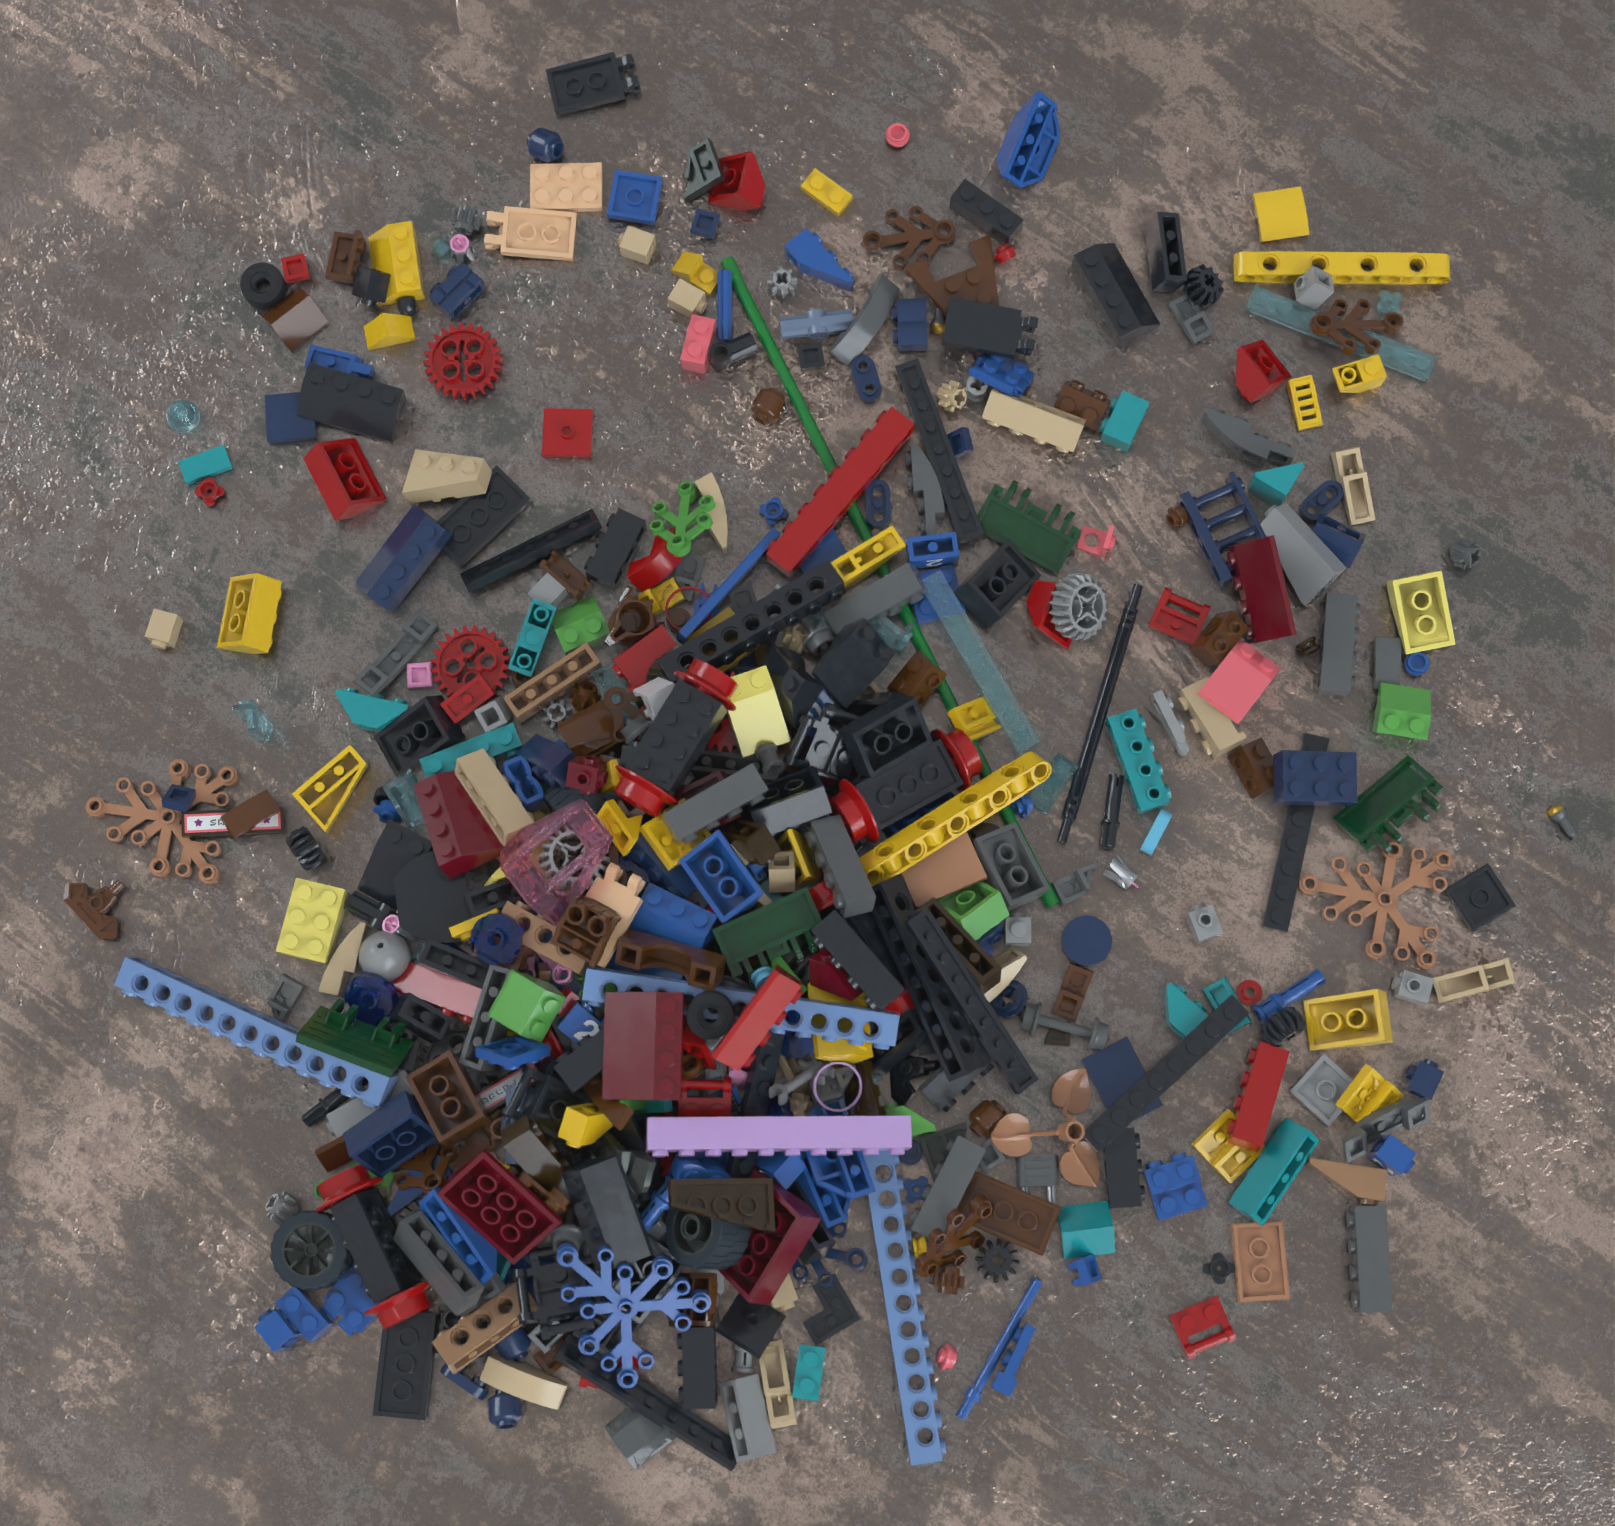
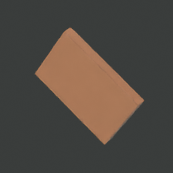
M967 832L901 873L917 909L933 897L939 900L987 879Z
M1283 1220L1266 1221L1263 1226L1256 1222L1231 1223L1230 1230L1233 1263L1235 1266L1237 1303L1290 1299Z

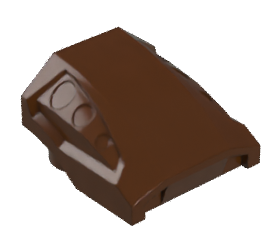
M604 700L594 703L564 721L557 722L564 740L576 757H583L585 755L599 757L600 754L606 755L626 742V740L617 742L613 739V716L605 706ZM620 729L616 731V737L618 739H622L624 737L623 734L620 732Z
M579 894L574 895L558 922L550 944L560 946L590 963V966L596 967L617 923L622 918L615 910L595 899Z
M680 1273L677 1278H686L690 1284V1291L678 1298L690 1297L693 1291L704 1289L710 1294L711 1306L703 1313H697L692 1308L678 1310L681 1313L688 1314L691 1321L690 1327H713L718 1291L717 1274ZM680 1283L677 1288L683 1290L687 1285ZM699 1300L696 1305L703 1306L706 1302ZM668 1317L670 1320L668 1326L676 1328L674 1321ZM680 1319L678 1321L679 1325H685L687 1323L686 1319Z

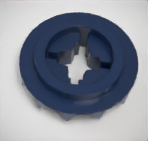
M1012 980L989 1003L998 1017L1001 1016L1009 1019L1013 1015L1019 1016V1012L1022 1009H1026V1002L1029 1000L1025 986L1019 981ZM1012 996L1015 1003L1008 1002L1006 1004L1004 999L1002 998H1010Z

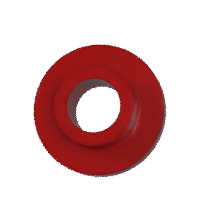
M1005 243L996 248V254L993 256L994 260L997 259L999 264L1016 256L1014 251L1016 249L1015 245L1009 246L1008 243Z
M1245 980L1237 987L1236 994L1241 1003L1251 1006L1261 1000L1263 992L1259 983L1254 980ZM1247 988L1254 990L1253 997L1246 995L1245 991Z

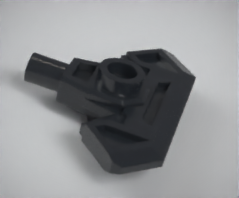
M908 1055L890 1070L891 1098L899 1106L906 1107L917 1092L909 1081L928 1075L929 1071L937 1070L940 1067L939 1061H928L927 1058Z

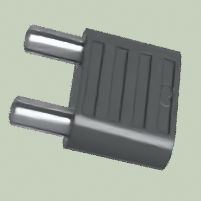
M1057 1154L1016 1157L1017 1187H1021L1022 1191H1025L1026 1187V1192L1030 1193V1187L1047 1186V1201L1051 1202L1050 1186H1052V1203L1056 1204V1186H1059Z

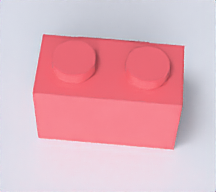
M692 314L680 358L682 369L706 374L710 358V348L714 343L717 331L716 319Z

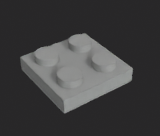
M1322 1054L1289 1090V1093L1326 1127H1329L1341 1114L1342 1110L1335 1104L1353 1079L1330 1058Z

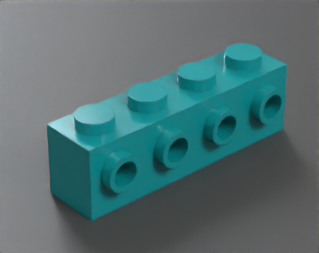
M1135 708L1107 717L1105 724L1138 815L1167 807L1170 803L1169 799L1172 798L1168 784H1163L1160 775H1163L1162 766L1159 760L1155 761L1152 754L1155 749L1152 739L1150 737L1147 738L1144 732L1146 723L1143 715H1138Z
M512 722L421 758L419 761L425 777L428 778L434 774L455 771L457 758L484 748L488 756L494 758L496 764L504 759L510 760L517 757L515 753L523 746L516 726Z
M1285 1118L1282 1124L1277 1127L1267 1146L1263 1148L1253 1167L1247 1172V1176L1239 1188L1234 1191L1228 1203L1242 1215L1263 1226L1320 1140L1307 1128Z

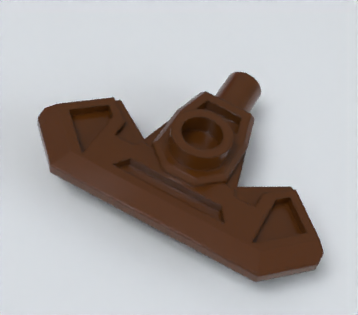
M117 880L110 887L104 886L88 896L86 883H66L64 885L63 900L99 939L117 938L119 920L117 917L107 916L106 913L117 900L116 894L125 886Z

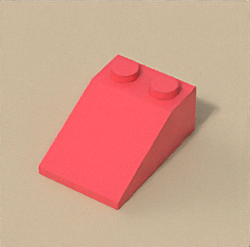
M1240 639L1204 684L1198 695L1239 724L1281 668L1271 659L1266 658L1255 650L1252 645Z

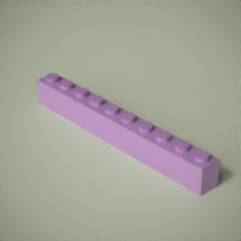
M911 1116L647 1117L646 1152H652V1157H667L668 1152H679L680 1157L695 1156V1152H705V1156L708 1157L721 1156V1152H732V1156H748V1152H758V1156H773L774 1151H784L785 1156H799L800 1151H811L812 1156L827 1155V1151H837V1155L841 1156L853 1155V1151H863V1155H879V1151H889V1155H904L905 1150L912 1148Z

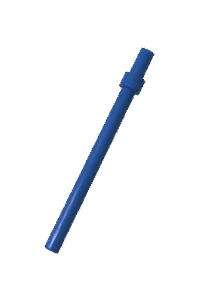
M1033 1278L973 1386L968 1387L964 1395L966 1398L956 1414L961 1419L966 1420L975 1402L978 1403L983 1395L981 1391L1043 1284L1038 1279Z

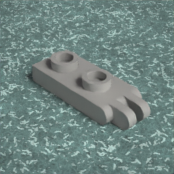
M1162 690L1153 693L1150 700L1173 746L1180 756L1187 755L1190 747L1183 733L1185 727L1180 717H1175L1172 711L1174 706L1168 694L1164 695Z

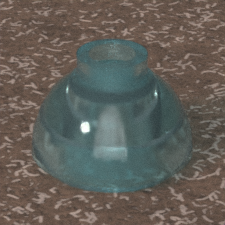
M177 400L169 405L166 411V421L175 432L187 433L198 425L200 411L191 401Z

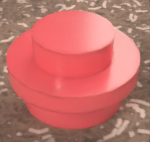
M895 123L888 127L886 140L891 146L902 147L909 141L910 133L905 125Z
M946 1343L938 1349L936 1362L939 1363V1368L942 1370H946V1368L952 1369L956 1363L957 1349L952 1348L951 1344Z

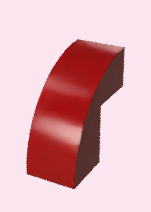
M673 527L668 529V531L675 535L676 528ZM655 536L650 555L630 562L626 577L640 592L646 591L667 577L684 556L675 557L668 551L667 542L661 537Z

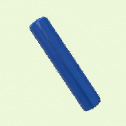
M721 269L717 272V339L722 342L732 339V272L727 269Z

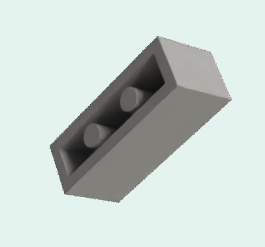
M758 1373L718 1383L736 1462L752 1460L775 1453L774 1437Z

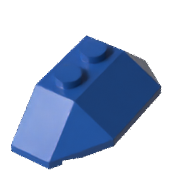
M1040 91L1035 92L1013 117L996 157L1001 176L1018 188L1043 180L1060 140L1059 123L1056 114L1057 103Z
M843 1098L826 1105L832 1109L846 1107ZM814 1105L809 1116H849L847 1110L834 1112L822 1106L815 1108ZM804 1151L816 1185L850 1200L876 1191L862 1151H853V1155L846 1156L837 1155V1151H827V1155L812 1156L811 1151Z
M800 1151L802 1154L800 1159L807 1167L796 1179L826 1228L846 1221L848 1219L847 1211L850 1199L816 1185L805 1153Z
M433 1188L419 1202L420 1209H422L423 1214L482 1285L485 1284L496 1274L497 1249L436 1195L441 1188Z

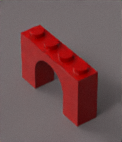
M659 624L611 659L615 664L611 668L619 679L624 677L629 685L626 687L628 692H633L632 690L647 683V673L650 666L677 644L664 626Z

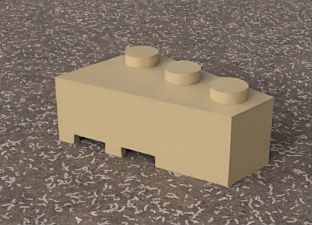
M415 449L402 494L411 506L430 500L439 502L442 498L454 496L457 499L486 494L492 470L484 458Z
M1207 676L1181 689L1177 700L1181 709L1184 712H1188L1191 718L1189 723L1195 734L1199 733L1203 741L1201 746L1207 756L1210 755L1214 760L1239 748L1247 737L1243 731L1237 732L1232 723L1233 720L1198 695V692L1209 679Z

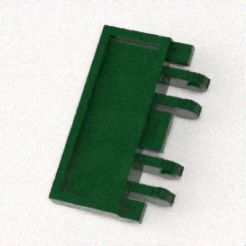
M1014 480L1011 483L1003 500L999 498L1004 488L995 484L977 515L984 534L1001 544L1009 539L1023 556L1058 574L1082 530L1072 526L1068 535L1065 534L1075 513L1070 511L1066 515L1064 523L1058 531L1051 526L1061 512V505L1057 503L1047 522L1043 523L1048 513L1047 511L1030 502L1025 511H1022L1032 489L1027 487L1023 491L1017 506L1014 507L1008 503L1016 492L1019 482Z
M1408 755L1359 795L1357 803L1345 807L1333 817V821L1367 853L1378 846L1388 854L1392 851V848L1381 837L1384 832L1398 844L1404 840L1403 836L1389 822L1391 821L1399 828L1414 814L1422 821L1427 822L1430 816L1419 803L1423 801L1432 810L1439 812L1442 806L1427 790L1437 796L1444 790V787Z
M805 887L711 931L722 955L727 956L726 964L732 977L743 974L739 962H741L752 984L751 976L754 970L748 961L749 957L755 955L760 968L768 966L762 951H766L770 961L791 952L786 942L788 940L794 956L800 962L804 960V955L795 939V936L803 934L809 951L815 955L818 952V948L812 940L813 937L810 930L816 927L822 919L808 888Z
M338 999L330 1009L320 1006L296 1035L297 1043L389 1078L407 1057L408 1051L414 1042L403 1037L400 1043H397L404 1034L406 1025L399 1022L392 1032H389L391 1018L387 1016L381 1020L377 1027L360 1020H356L351 1026L358 1015L359 1006L353 1004L345 1014H342L341 1012L345 1005L342 999Z

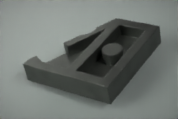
M708 137L688 150V166L685 171V179L688 180L687 191L683 192L682 197L689 203L726 178L714 144Z
M966 1122L919 1137L934 1182L937 1176L933 1175L939 1161L945 1162L949 1154L945 1152V1149L951 1137L956 1139L960 1135L966 1138Z

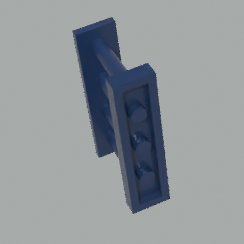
M1234 471L1228 474L1226 478L1227 485L1198 498L1192 497L1188 491L1181 494L1177 501L1178 505L1182 506L1188 514V525L1220 588L1230 584L1233 572H1235L1234 567H1231L1228 561H1224L1221 555L1222 550L1253 536L1255 539L1266 537L1244 493L1245 485L1240 477H1236ZM1231 493L1233 494L1238 504L1237 507L1208 520L1202 518L1199 512L1202 506ZM1244 515L1249 528L1223 540H1213L1210 534L1212 528Z

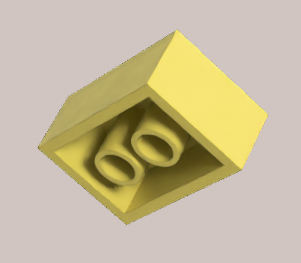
M296 878L276 952L281 955L328 966L335 952L346 912L344 908L350 893L342 888Z

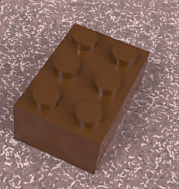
M448 1050L405 1077L439 1143L448 1149L494 1122L464 1065L458 1063L460 1057L451 1050Z

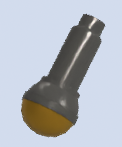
M935 306L934 317L929 327L933 333L941 334L944 332L945 319L941 311Z
M1560 804L1553 805L1549 810L1550 818L1558 822L1572 840L1577 838L1579 835L1567 817L1566 808Z

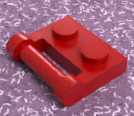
M1165 587L1148 628L1192 646L1199 636L1211 606L1206 604L1202 606L1172 593V589ZM1167 601L1198 614V619L1165 605Z
M724 1077L723 1079L683 1078L682 1100H678V1117H731L732 1077ZM687 1089L723 1090V1096H687Z
M1217 1295L1169 1315L1188 1360L1195 1358V1354L1218 1344L1237 1340ZM1218 1324L1221 1325L1222 1332L1190 1344L1189 1336Z

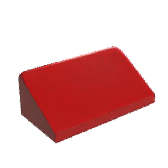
M687 1025L684 1031L683 1044L687 1053L700 1058L704 1068L716 1070L717 1065L711 1056L706 1042L695 1035Z

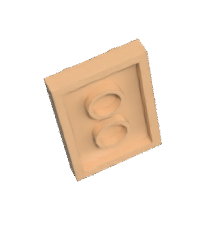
M602 162L530 164V208L565 212L603 211Z

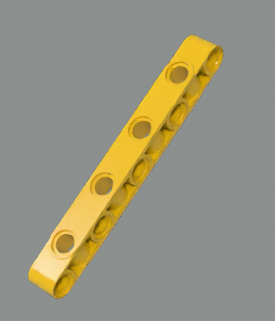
M1269 251L1238 252L1233 255L1234 280L1243 283H1295L1298 277L1305 274L1315 264L1321 266L1323 271L1332 275L1333 284L1413 285L1444 284L1450 281V256L1443 253ZM1269 264L1273 266L1274 270H1267L1263 265ZM1361 265H1367L1371 271H1364ZM1410 266L1418 267L1419 272L1411 270Z
M1027 752L878 844L874 849L859 858L871 886L902 873L1025 795L1029 790L1049 778L1052 771L1051 765L1037 753Z

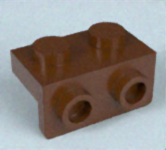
M355 230L354 234L334 231L325 273L327 280L354 284L357 266L362 267L360 258L361 254L365 253L367 245L361 231Z
M1072 379L1071 382L1067 380L1063 384L1054 408L1086 419L1084 426L1097 431L1111 400L1107 399V394L1099 390L1092 392L1084 388L1085 384Z
M917 650L887 686V689L890 692H901V694L916 698L920 708L947 674L936 667L924 653Z
M1262 737L1239 747L1228 755L1233 768L1252 799L1274 788L1273 756Z

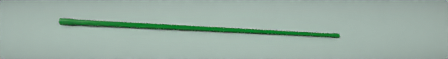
M729 256L723 259L720 264L723 269L731 270L732 285L829 475L837 464L742 278L738 265L733 256ZM855 501L847 510V513L864 543L872 538L873 535ZM886 562L877 569L880 578H883L890 574L891 570ZM905 604L901 607L902 611L899 612V615L916 649L924 653L936 667L940 668L908 604ZM944 678L936 689L949 712L951 709L959 706ZM974 740L972 743L982 763V771L979 774L983 779L993 772L977 740ZM1010 805L1004 807L999 813L1005 825L1016 822L1050 887V890L1041 896L1046 909L1056 905L1060 901L1035 857Z

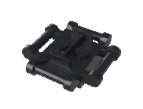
M826 702L819 717L816 716L814 718L801 714L799 719L800 726L789 752L784 755L783 762L791 766H797V771L813 766L817 775L835 780L834 786L822 782L826 794L832 797L839 793L838 784L840 780L846 779L854 784L865 778V776L860 774L856 776L851 775L854 765L839 731L844 726L829 721L833 717L850 723L861 716L835 708L834 704Z
M548 1056L544 1060L542 1072L524 1065L521 1070V1079L508 1106L504 1107L502 1114L515 1121L527 1114L533 1122L538 1121L545 1132L544 1135L548 1139H554L560 1153L565 1148L570 1152L579 1154L581 1148L571 1147L566 1144V1140L557 1136L566 1107L593 1103V1101H591L582 1088L573 1093L567 1084L552 1077L553 1073L559 1075L554 1069L558 1064L554 1057ZM533 1079L537 1081L535 1087H531L529 1089L528 1094L521 1106V1110L523 1111V1113H521L518 1111V1108L528 1089L531 1080Z
M582 1243L578 1251V1258L588 1267L593 1266L594 1272L601 1277V1271H596L591 1255H584ZM537 1246L533 1247L529 1251L532 1268L512 1271L513 1281H516L520 1314L518 1315L519 1324L525 1325L540 1322L543 1340L551 1339L553 1335L587 1329L589 1331L596 1329L594 1317L550 1325V1322L581 1316L580 1305L584 1301L589 1300L594 1303L611 1301L605 1296H598L596 1299L590 1296L576 1297L572 1302H565L561 1298V1288L563 1285L573 1284L574 1286L590 1285V1283L571 1266L564 1267L559 1262L541 1266L540 1259L557 1256V1252L553 1249V1246L539 1249ZM532 1278L538 1311L531 1312L526 1282L527 1279ZM566 1290L564 1295L571 1296L574 1292ZM588 1306L585 1307L583 1311L585 1313L592 1312L593 1308Z

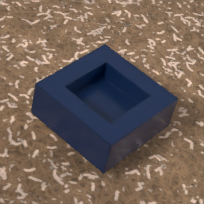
M697 208L690 233L714 240L720 221V214Z
M961 427L947 434L956 459L974 451L968 427Z
M172 784L162 798V807L186 813L196 798V790Z

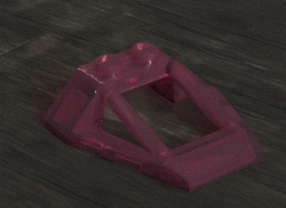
M580 799L518 832L500 851V868L527 905L557 926L573 896L582 895L584 890L589 888L592 882L590 878L596 866L601 864L614 837L584 799ZM567 822L587 850L546 882L528 858L534 853L532 850ZM585 865L567 896L561 890H554Z

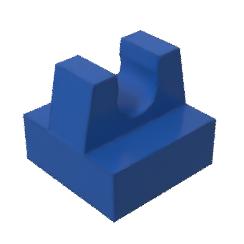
M1094 1254L1074 1260V1262L1067 1265L1069 1270H1078L1079 1278L1072 1280L1074 1285L1084 1286L1102 1279Z

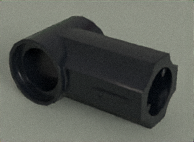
M748 332L727 342L720 341L713 344L710 348L711 366L718 371L728 369L732 363L758 353V347L753 335ZM724 353L727 357L725 359H717L715 355Z
M356 890L350 895L344 908L355 916L366 920L367 924L379 931H383L382 924L387 916H398L397 910L381 901L378 903Z

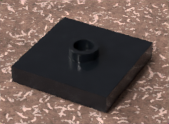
M1488 863L1444 890L1471 933L1516 907Z
M739 1293L715 1331L757 1359H760L786 1316L768 1304L749 1303Z

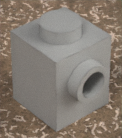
M1312 266L1305 274L1298 277L1294 283L1296 301L1313 310H1316L1334 293L1332 275L1315 266Z
M548 572L541 580H535L530 585L529 592L527 593L531 602L534 598L556 607L568 595L566 588Z
M501 694L481 704L474 710L485 733L507 725L508 721L513 717Z
M1205 903L1190 907L1191 912L1186 915V919L1196 944L1223 934L1213 904L1205 906Z
M1010 913V917L1005 918L1004 946H1030L1031 917H1025V913Z
M1404 970L1399 973V976H1394L1391 989L1395 990L1393 997L1424 1006L1428 1004L1434 979Z

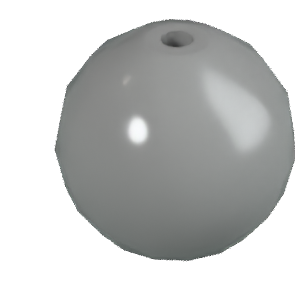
M377 931L369 935L362 942L359 949V965L362 971L373 981L381 983L393 982L406 970L409 962L411 963V949L407 941L399 934Z

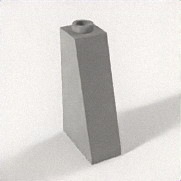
M1287 503L1280 506L1273 505L1265 512L1266 518L1260 525L1266 537L1274 535L1280 563L1301 603L1305 606L1315 601L1346 567Z
M403 1070L397 1074L399 1078L390 1100L404 1090L416 1098L405 1078L411 1072ZM356 1097L327 1114L326 1116L329 1121L326 1123V1126L332 1136L336 1135L339 1138L344 1132L381 1106L378 1108L366 1106L363 1104V1099Z

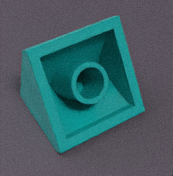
M1303 462L1255 472L1247 486L1248 492L1271 506H1280L1303 470Z
M1108 1201L1062 1206L1058 1216L1063 1259L1086 1257L1092 1254L1115 1253L1114 1225Z

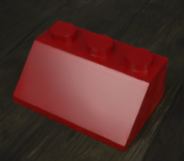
M355 437L317 442L303 457L335 521L354 518L387 500Z

